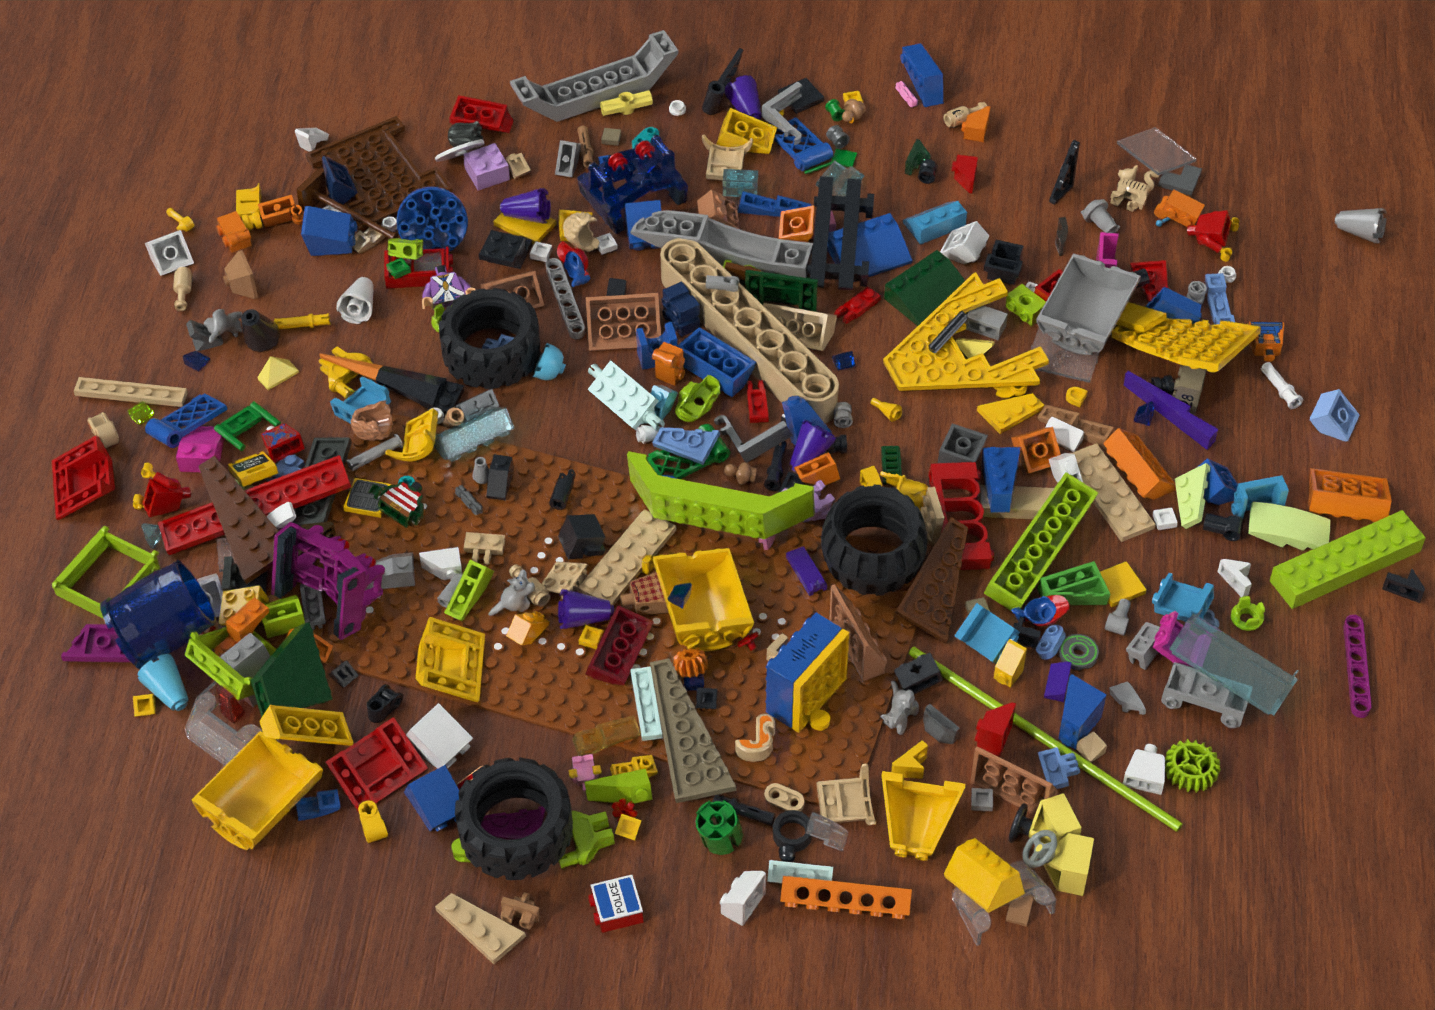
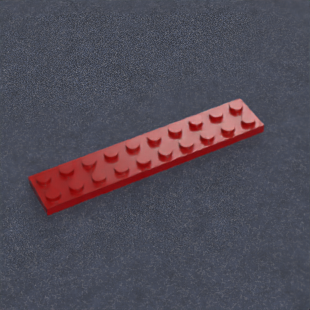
M338 455L244 491L267 516L287 502H291L295 509L349 489L351 484L341 456ZM213 502L158 522L168 555L225 535Z

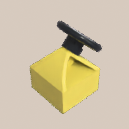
M1063 793L1041 800L1033 820L1026 817L1028 805L1026 803L1021 804L1013 820L1008 840L1010 843H1014L1020 833L1031 838L1041 830H1051L1055 833L1057 842H1059L1068 833L1080 835L1081 826ZM1048 836L1040 838L1044 844L1051 842Z

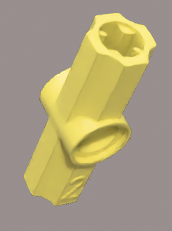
M650 91L636 94L623 92L618 98L600 102L603 116L619 112L628 115L635 108L652 105L653 100Z

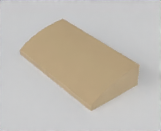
M980 485V503L984 509L983 517L1034 519L1054 488L1015 486L1010 512L991 513L985 485Z

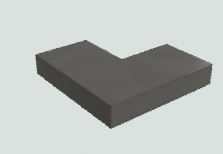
M1185 164L1181 175L1164 171L1158 187L1169 190L1175 189L1180 193L1192 196L1202 168Z

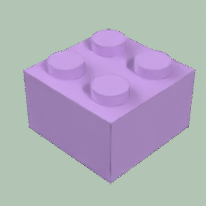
M495 143L463 154L465 170L478 191L510 180L509 166Z

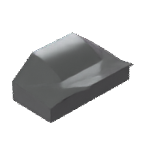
M931 704L927 705L923 716L925 731L940 743L954 744L959 739L960 728Z

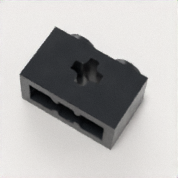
M930 652L920 655L915 660L901 664L898 668L894 669L904 691L912 690L914 694L943 681L941 672Z

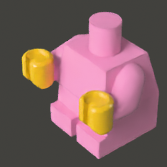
M593 754L572 757L573 769L568 770L572 781L577 783L578 786L583 785V791L585 792V781L598 779L599 774H601V766H594Z

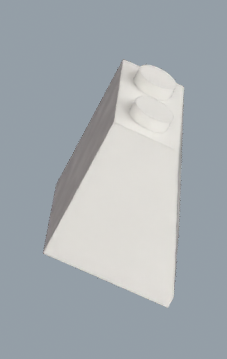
M439 703L406 734L418 754L437 769L444 765L449 768L457 760L455 756L459 752L463 755L471 747L469 742L473 739Z

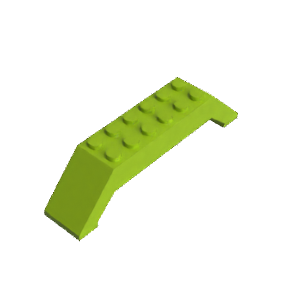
M629 451L627 454L630 481L653 518L752 538L767 539L813 517L815 514L813 486L795 483L794 487L769 497L657 475L648 463L647 455Z

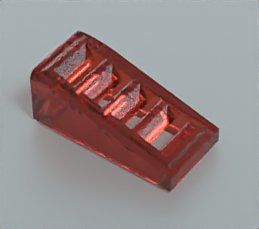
M219 685L216 689L220 711L229 721L236 723L245 714V711L235 697L222 685Z

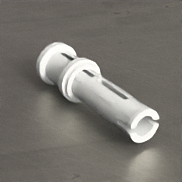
M1270 362L1264 363L1261 371L1277 388L1280 398L1288 403L1289 409L1299 407L1303 402L1302 396L1294 391L1293 385L1286 383Z

